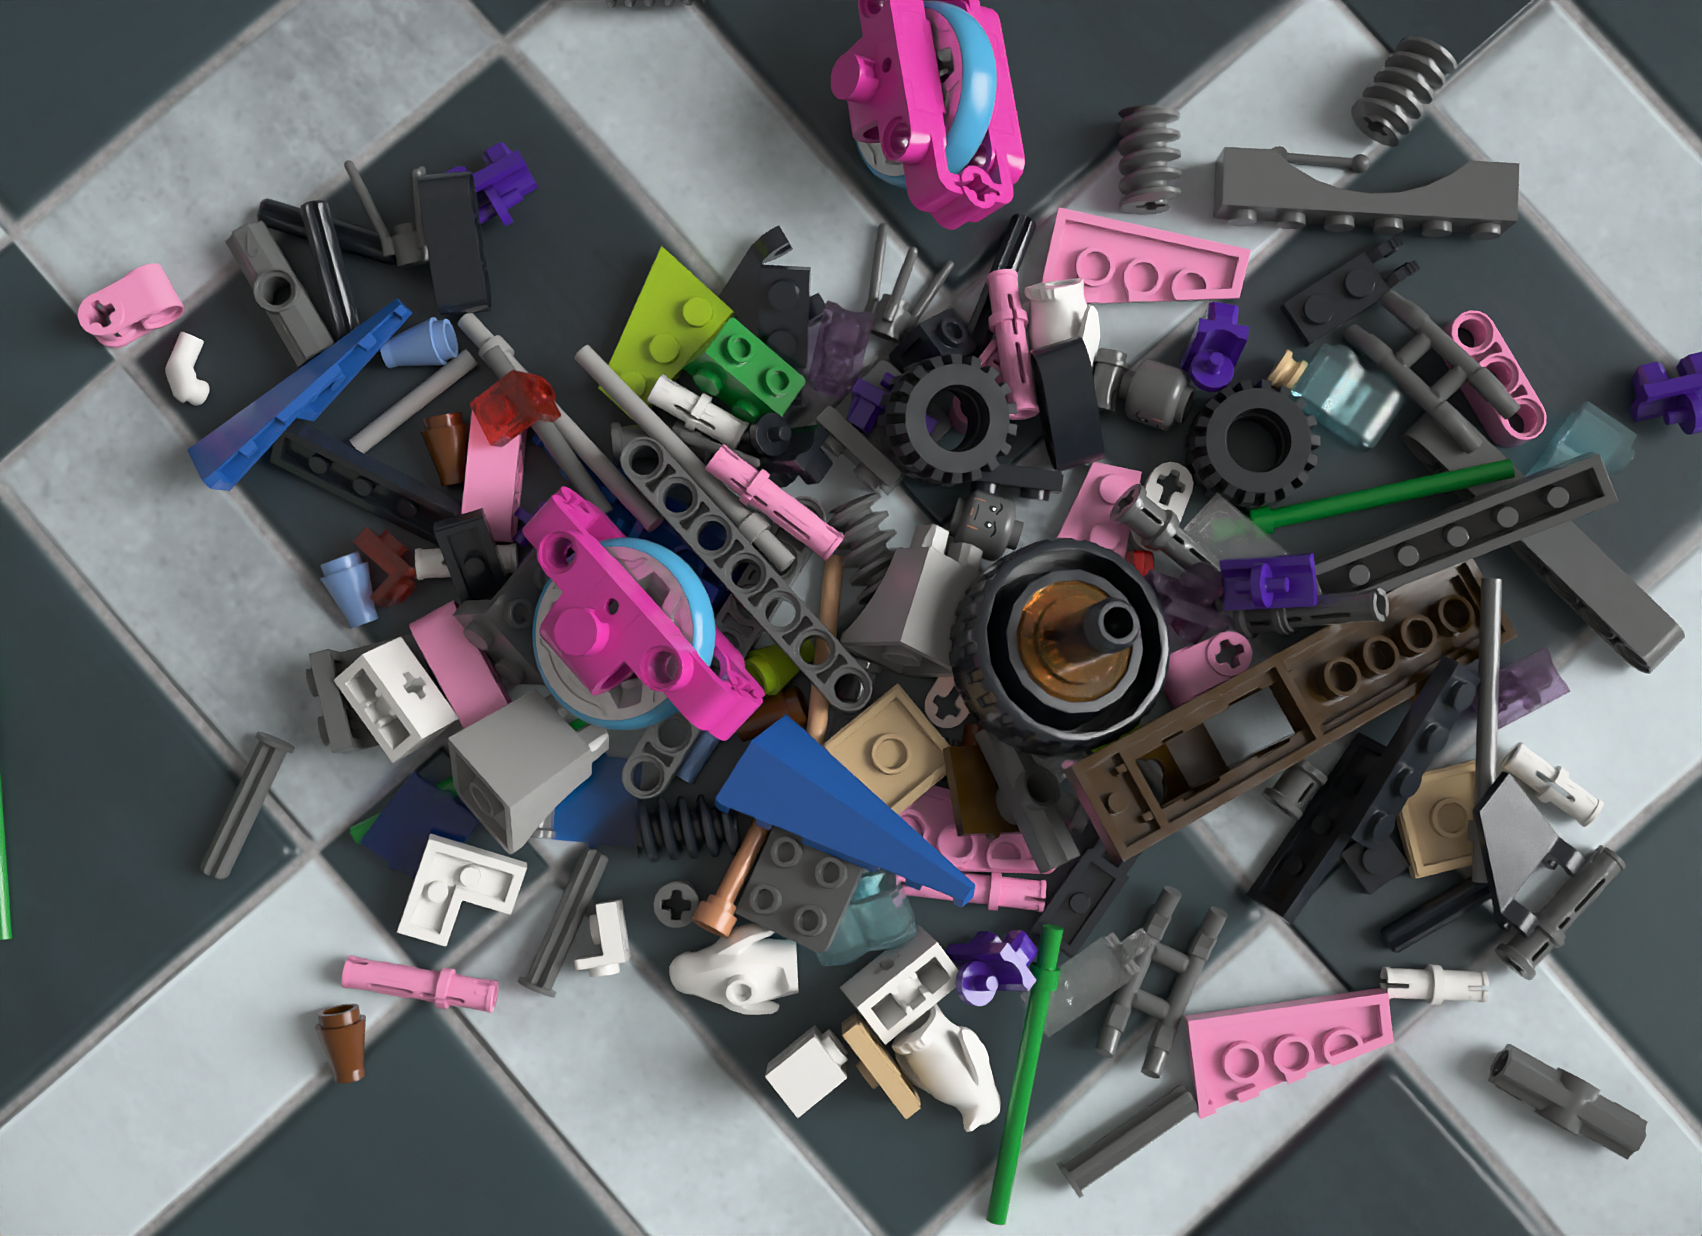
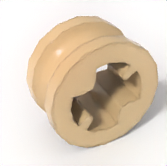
M1287 349L1265 380L1272 381L1271 387L1276 389L1281 385L1292 389L1307 367L1308 362L1305 360L1300 362L1293 360V352Z

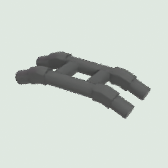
M1394 290L1386 292L1381 299V306L1397 317L1398 321L1410 329L1415 336L1395 355L1384 342L1375 335L1369 334L1358 324L1351 325L1346 330L1344 339L1403 389L1467 454L1472 453L1483 441L1467 424L1468 422L1446 401L1454 392L1468 381L1469 385L1486 402H1489L1505 420L1513 416L1521 406L1485 366L1482 367L1438 327L1419 306L1410 300H1406ZM1430 348L1435 350L1452 366L1431 388L1410 369Z
M1168 885L1163 887L1155 905L1152 906L1144 922L1141 935L1115 996L1105 1014L1101 1025V1032L1094 1049L1097 1054L1103 1057L1113 1058L1120 1036L1131 1013V1007L1159 1019V1021L1156 1022L1151 1034L1141 1073L1154 1079H1159L1167 1055L1170 1053L1178 1032L1177 1028L1203 966L1208 961L1218 939L1217 936L1228 917V914L1223 909L1210 906L1186 951L1188 952L1187 954L1160 943L1159 941L1162 940L1165 930L1171 921V916L1182 896L1179 890ZM1151 961L1179 973L1167 1001L1139 989Z

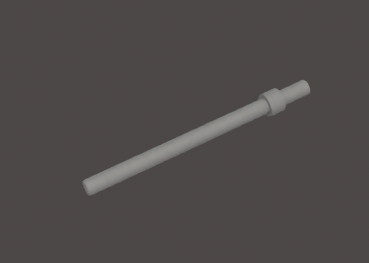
M473 313L465 314L459 320L458 326L480 349L479 356L486 363L482 357L483 354L492 347L499 345L571 449L648 532L655 530L662 523L663 517L513 357L514 350L500 335L494 336Z
M589 345L584 346L577 352L574 359L651 438L655 439L667 450L703 492L738 527L737 529L752 546L755 544L781 572L784 571L795 560V557L769 531L771 525L758 511L752 513L720 480L705 471L706 465Z

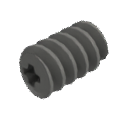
M1420 36L1402 38L1396 46V52L1391 53L1385 61V67L1381 68L1374 76V83L1369 84L1363 91V98L1358 99L1352 106L1351 115L1355 124L1372 140L1390 147L1399 146V140L1395 133L1407 135L1411 131L1412 124L1408 118L1419 119L1424 112L1420 103L1430 104L1435 96L1431 88L1441 89L1446 82L1444 74H1451L1456 69V60L1451 53L1432 40Z
M1135 105L1121 109L1118 112V115L1122 118L1118 124V133L1123 139L1119 142L1118 151L1124 158L1120 160L1118 168L1125 177L1119 182V190L1125 196L1121 198L1119 208L1123 212L1139 215H1152L1167 211L1170 208L1168 200L1182 195V189L1168 186L1167 182L1181 176L1179 168L1167 166V162L1181 157L1179 149L1167 147V143L1176 141L1181 137L1180 131L1166 128V124L1179 120L1180 113L1177 110L1165 109L1159 105Z
M871 493L858 497L828 512V514L836 515L827 524L838 532H844L843 535H845L836 550H851L841 561L843 568H859L849 579L851 586H867L857 597L860 605H867L870 602L891 564L896 549L903 548H888L886 543L897 532L895 529L880 530L878 526L889 516L888 511L872 512L871 506L881 498L880 493Z

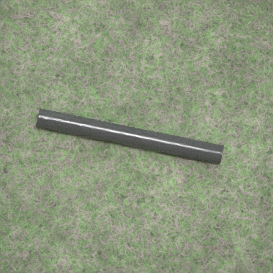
M496 345L486 351L482 357L578 494L584 500L595 504L606 515L609 514L613 507L500 346Z

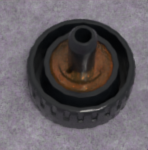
M1057 538L1052 541L1045 539L1034 542L1007 554L981 572L980 576L972 581L966 589L965 598L958 603L955 611L956 621L951 626L949 637L952 641V651L949 652L950 666H952L956 689L959 691L964 705L978 720L979 724L987 732L996 736L999 741L1010 747L1016 746L1023 752L1034 755L1043 753L1046 756H1062L1096 749L1118 740L1122 735L1131 732L1137 727L1141 719L1153 709L1159 694L1162 693L1170 663V636L1163 608L1154 590L1140 572L1111 549H1106L1091 541H1079L1073 538Z

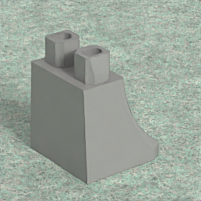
M934 524L916 526L910 548L896 549L891 564L877 591L859 617L842 633L840 644L847 651L871 663L883 666V669L897 675L907 677H953L952 666H950L949 652L952 651V641L949 639L951 626L955 624V611L958 603L965 598L966 589L972 581L980 576L978 571L983 551L972 544L963 542L950 543L948 555L946 556L944 552L949 531Z
M537 689L448 738L453 784L458 796L509 854H513L524 846L533 832L554 808L592 775V762L609 749V735L604 728L587 723L575 731L569 723L577 719V717L566 710L552 694L544 698Z

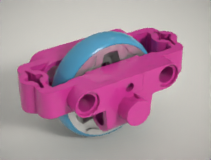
M858 0L863 37L836 61L831 74V89L838 99L847 101L852 136L867 167L885 183L907 190L909 199L917 209L931 213L935 221L948 230H955L968 221L979 222L1012 201L1014 196L1013 185L1023 173L1025 155L998 14L993 9L980 6L979 0Z
M561 487L555 495H552L522 528L524 536L537 550L540 566L550 577L539 596L533 619L532 641L536 664L550 693L574 716L584 722L605 729L635 730L660 723L680 711L695 727L708 731L714 737L726 741L763 703L764 690L746 670L745 661L741 653L715 625L713 608L706 589L696 573L681 557L656 543L638 538H627L600 508L590 501L584 500L580 495L567 487ZM571 547L575 553L567 558V550ZM714 656L720 662L721 669L718 676L710 669Z

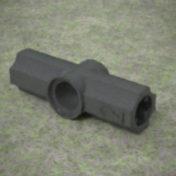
M261 220L256 223H247L234 230L225 243L251 285L256 302L268 314L300 369L335 342L310 301L308 290L297 279L266 224ZM291 286L292 290L289 300L281 305H273L275 292L281 287Z
M985 729L976 733L974 736L999 786L996 793L997 808L1001 816L1008 823L1018 826L1040 874L1079 857L1078 849L1056 806L1061 797V788L1053 772L1047 767L1037 765L1032 754L1023 752L1016 746L1010 747Z
M1507 1044L1501 1052L1497 1053L1491 1064L1488 1079L1490 1083L1514 1098L1536 1108L1535 1113L1575 1135L1580 1133L1627 1160L1634 1152L1639 1151L1647 1136L1646 1125L1648 1121L1622 1107V1105L1599 1094L1600 1089L1559 1067L1554 1069L1511 1044Z

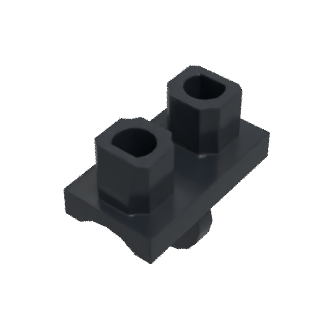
M761 414L754 419L749 434L751 444L756 451L753 457L758 458L761 462L760 466L755 469L759 472L764 469L771 474L768 479L778 485L779 488L787 487L793 483L798 475L807 485L818 484L833 465V461L821 448L829 434L821 424L790 428L786 420L779 414Z

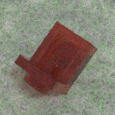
M516 370L510 371L469 403L490 446L496 447L505 446L537 420L554 422L561 417V413L554 402L556 399L555 392L547 380L539 375Z
M366 527L353 543L389 574L387 579L370 596V599L384 608H388L392 603L398 606L411 595L417 586L413 581L417 577L416 567L403 557L408 548L392 533L385 529L379 535Z

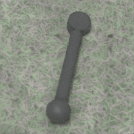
M1281 146L1272 148L1289 163L1352 168L1356 173H1363L1370 166L1369 158L1364 154H1357L1353 158L1288 153Z

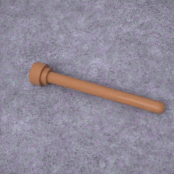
M807 725L802 726L801 728H803L806 731ZM754 818L716 894H710L706 902L700 901L691 919L692 922L708 932L722 938H728L737 920L733 916L737 907L733 904L771 829L767 830L757 826L756 819Z

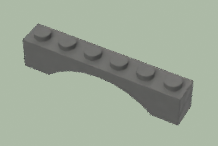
M1224 147L1215 161L1213 218L1227 219V224L1232 226H1251L1256 224V221L1275 222L1276 227L1282 229H1299L1307 223L1324 224V229L1332 232L1350 231L1354 229V226L1373 227L1374 233L1383 235L1398 234L1403 229L1421 230V234L1426 237H1445L1451 235L1452 232H1468L1472 239L1491 240L1499 238L1500 234H1503L1518 221L1519 163L1469 161L1451 175L1427 186L1397 193L1370 194L1344 190L1318 181L1292 166L1274 149Z

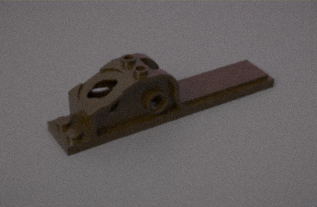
M1472 558L1405 584L1387 593L1389 613L1384 621L1328 625L1064 769L1066 777L1114 864L1117 865L1128 860L1418 694L1443 655L1459 662L1464 667L1479 659L1481 578H1484L1474 559ZM1502 607L1500 646L1518 636ZM1269 686L1294 733L1274 741L1227 766L1203 722L1225 711L1229 706ZM1135 760H1143L1145 762L1153 760L1160 766L1163 773L1161 781L1163 785V798L1160 804L1157 802Z

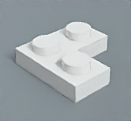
M430 833L398 925L397 933L447 946L462 900L511 915L527 870V862Z

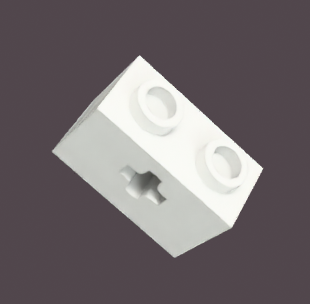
M401 636L362 654L334 679L336 685L392 763L429 744L459 719Z
M917 924L844 983L840 989L870 1028L886 1045L956 988L955 982L958 969L939 943Z
M814 1025L768 1062L765 1077L795 1116L799 1118L847 1079L845 1062L848 1061L846 1056L848 1052L830 1029L822 1034L817 1026Z

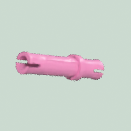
M1000 269L989 273L988 277H986L992 315L988 319L989 329L996 335L1002 380L1007 382L1012 391L1005 395L1007 404L1016 402L1017 413L1009 414V419L1024 420L1034 417L1039 413L1025 332L1029 319L1028 313L1022 310L1017 272L1012 269Z
M725 444L720 447L704 469L740 495L739 501L745 506L750 503L763 512L785 531L808 546L825 562L845 537V535L829 526L807 507L768 479L771 474L764 469L759 472L737 456Z
M962 872L976 885L974 896L968 903L987 905V910L998 911V906L1035 910L1041 913L1044 911L1045 902L1043 899L1046 897V880L1038 881L1004 877L1000 872H991V875ZM895 874L893 895L953 901V897L926 886H922L920 891L906 885L905 878Z
M352 955L348 956V961L344 964L341 981L342 987L347 989L367 990L380 994L425 1000L435 1003V1007L441 1009H448L449 1005L486 1011L488 1013L494 1011L499 992L498 980L480 979L456 974L455 969L444 967L442 971L427 970L390 962L368 960Z

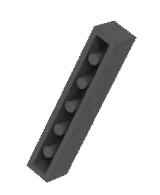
M1584 453L1314 560L1317 595L1364 591L1374 588H1382L1387 592L1619 502L1600 453Z

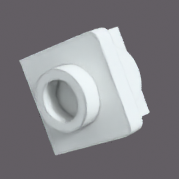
M622 899L596 904L597 914L590 915V930L594 945L602 944L603 953L578 957L574 960L575 970L589 969L590 977L605 976L620 972L619 963H625L631 959Z

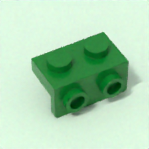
M735 318L728 319L715 337L693 353L683 367L684 370L693 376L694 383L702 391L717 396L731 408L733 416L750 423L749 427H751L754 419L761 414L776 413L783 416L806 382L802 375Z

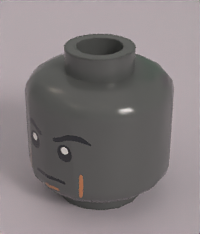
M1148 359L1141 363L1135 372L1128 370L1125 373L1118 396L1125 400V414L1128 418L1167 431L1176 423L1183 424L1186 421L1195 399L1196 387L1190 385V376L1183 369Z
M974 490L968 494L966 499L958 498L948 531L949 536L954 537L953 543L963 542L972 544L983 551L981 559L995 562L1003 556L1006 548L1016 550L1024 522L1015 520L1017 509L1013 501L980 490Z

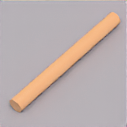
M831 555L826 562L824 561L818 619L836 638L844 569L841 561L844 557ZM816 638L813 665H820L825 662L830 653L828 645ZM811 684L806 732L822 746L826 741L829 703Z

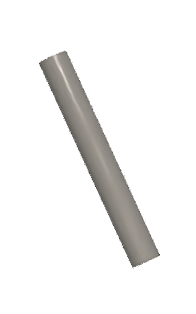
M467 349L463 350L456 358L449 361L353 436L350 442L357 450L366 453L477 366L478 363Z

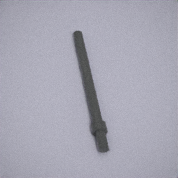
M1481 578L1478 677L1481 679V682L1478 685L1474 807L1496 780L1502 579ZM1475 819L1468 820V841H1473L1472 882L1488 883Z

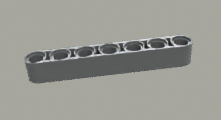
M1426 411L1401 436L1405 447L1432 474L1507 459L1467 419H1465L1468 422L1467 424L1483 441L1470 454H1467L1451 436H1448ZM1514 466L1515 478L1451 492L1463 502L1526 476ZM1571 520L1506 545L1604 641L1638 671L1650 674L1685 638V633L1678 623Z
M645 436L636 437L629 441L622 449L620 461L622 469L633 486L663 517L668 525L833 708L847 714L863 709L870 700L872 693V682L867 672L659 442ZM643 452H651L659 457L657 468L647 475L637 474L632 469L633 460ZM676 489L687 490L693 495L691 506L684 512L675 513L666 508L667 496ZM711 526L721 527L727 533L725 544L720 549L714 551L705 550L699 545L700 534L704 529ZM746 563L754 564L761 571L760 581L756 586L749 589L739 588L732 579L735 569ZM776 601L790 603L796 612L793 621L784 627L773 626L769 623L766 613L772 603ZM812 638L823 640L828 645L830 651L827 660L820 665H810L803 661L800 656V649L805 641ZM843 676L856 677L863 685V696L855 703H843L834 693L835 683Z
M808 496L795 498L826 523V513L816 499ZM774 523L770 532L795 557L791 569L786 574L780 576L791 588L813 551L778 524ZM758 549V553L766 559V556ZM749 563L736 585L743 589L756 586L761 578L760 569L754 564ZM730 594L715 618V625L724 635H731L739 641V652L744 660H746L748 653L756 646L764 630L754 619L745 618L738 612L739 602ZM776 601L767 609L766 618L769 623L783 601ZM713 657L710 669L717 676L720 674V662ZM680 711L660 723L649 726L623 768L622 782L625 789L632 796L640 799L655 798L662 795L676 776L675 774L703 730L690 723ZM671 719H678L684 723L687 733L685 741L675 748L667 747L660 738L661 727ZM644 762L653 763L660 772L658 784L649 791L640 789L634 781L635 769Z

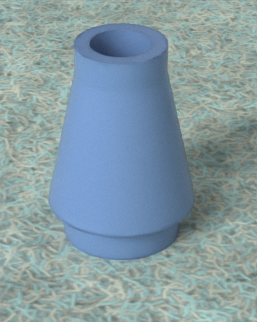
M431 317L391 337L380 348L383 361L388 368L446 365L449 359L457 357L458 342L454 328L448 319L438 321L435 317Z
M359 552L320 565L325 576L320 578V580L347 619L350 629L379 619L375 610L368 561L363 563Z

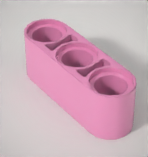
M1470 310L1460 314L1442 328L1449 337L1482 367L1485 366L1488 370L1494 372L1498 380L1504 385L1505 390L1521 406L1516 413L1523 419V433L1513 430L1508 419L1505 420L1489 402H1486L1469 385L1468 381L1460 387L1492 441L1501 447L1513 448L1537 437L1543 432L1547 419L1545 409L1494 322L1488 315L1480 311ZM1458 328H1465L1471 332L1474 337L1473 348L1467 347L1460 342ZM1445 361L1446 365L1448 366V368H1449V370H1450V369L1452 368V366H1451L1448 362Z
M476 397L471 414L461 514L483 508L495 542L514 543L515 540L512 538L517 533L519 520L514 513L519 508L521 500L528 421L513 400Z
M452 600L410 623L409 626L450 705L465 729L513 701L485 650L475 647L464 636L463 630L465 628L453 616L460 606L455 600Z

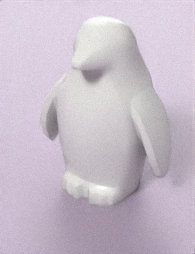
M1083 278L1049 281L1025 287L1024 293L1030 300V303L1025 302L1022 305V310L1028 313L1029 324L1025 328L1029 356L1030 350L1081 336L1086 345L1092 366L1095 353L1098 350L1100 326L1097 310L1091 305H1086Z
M756 923L739 925L731 930L728 938L720 937L716 943L697 952L687 951L676 956L669 966L670 979L676 990L721 1004L732 1011L746 1015L773 1014L779 1010L780 1005L770 1000L798 993L796 942L788 938L785 940L766 938L775 932Z
M935 1004L895 1037L892 1048L895 1051L896 1060L901 1071L915 1086L930 1093L935 1099L956 1107L962 1114L966 1132L973 1131L979 1125H985L998 1116L1001 1108L1000 1095L995 1087L986 1048L975 1032L967 1027L956 1026L943 1015L938 1005Z

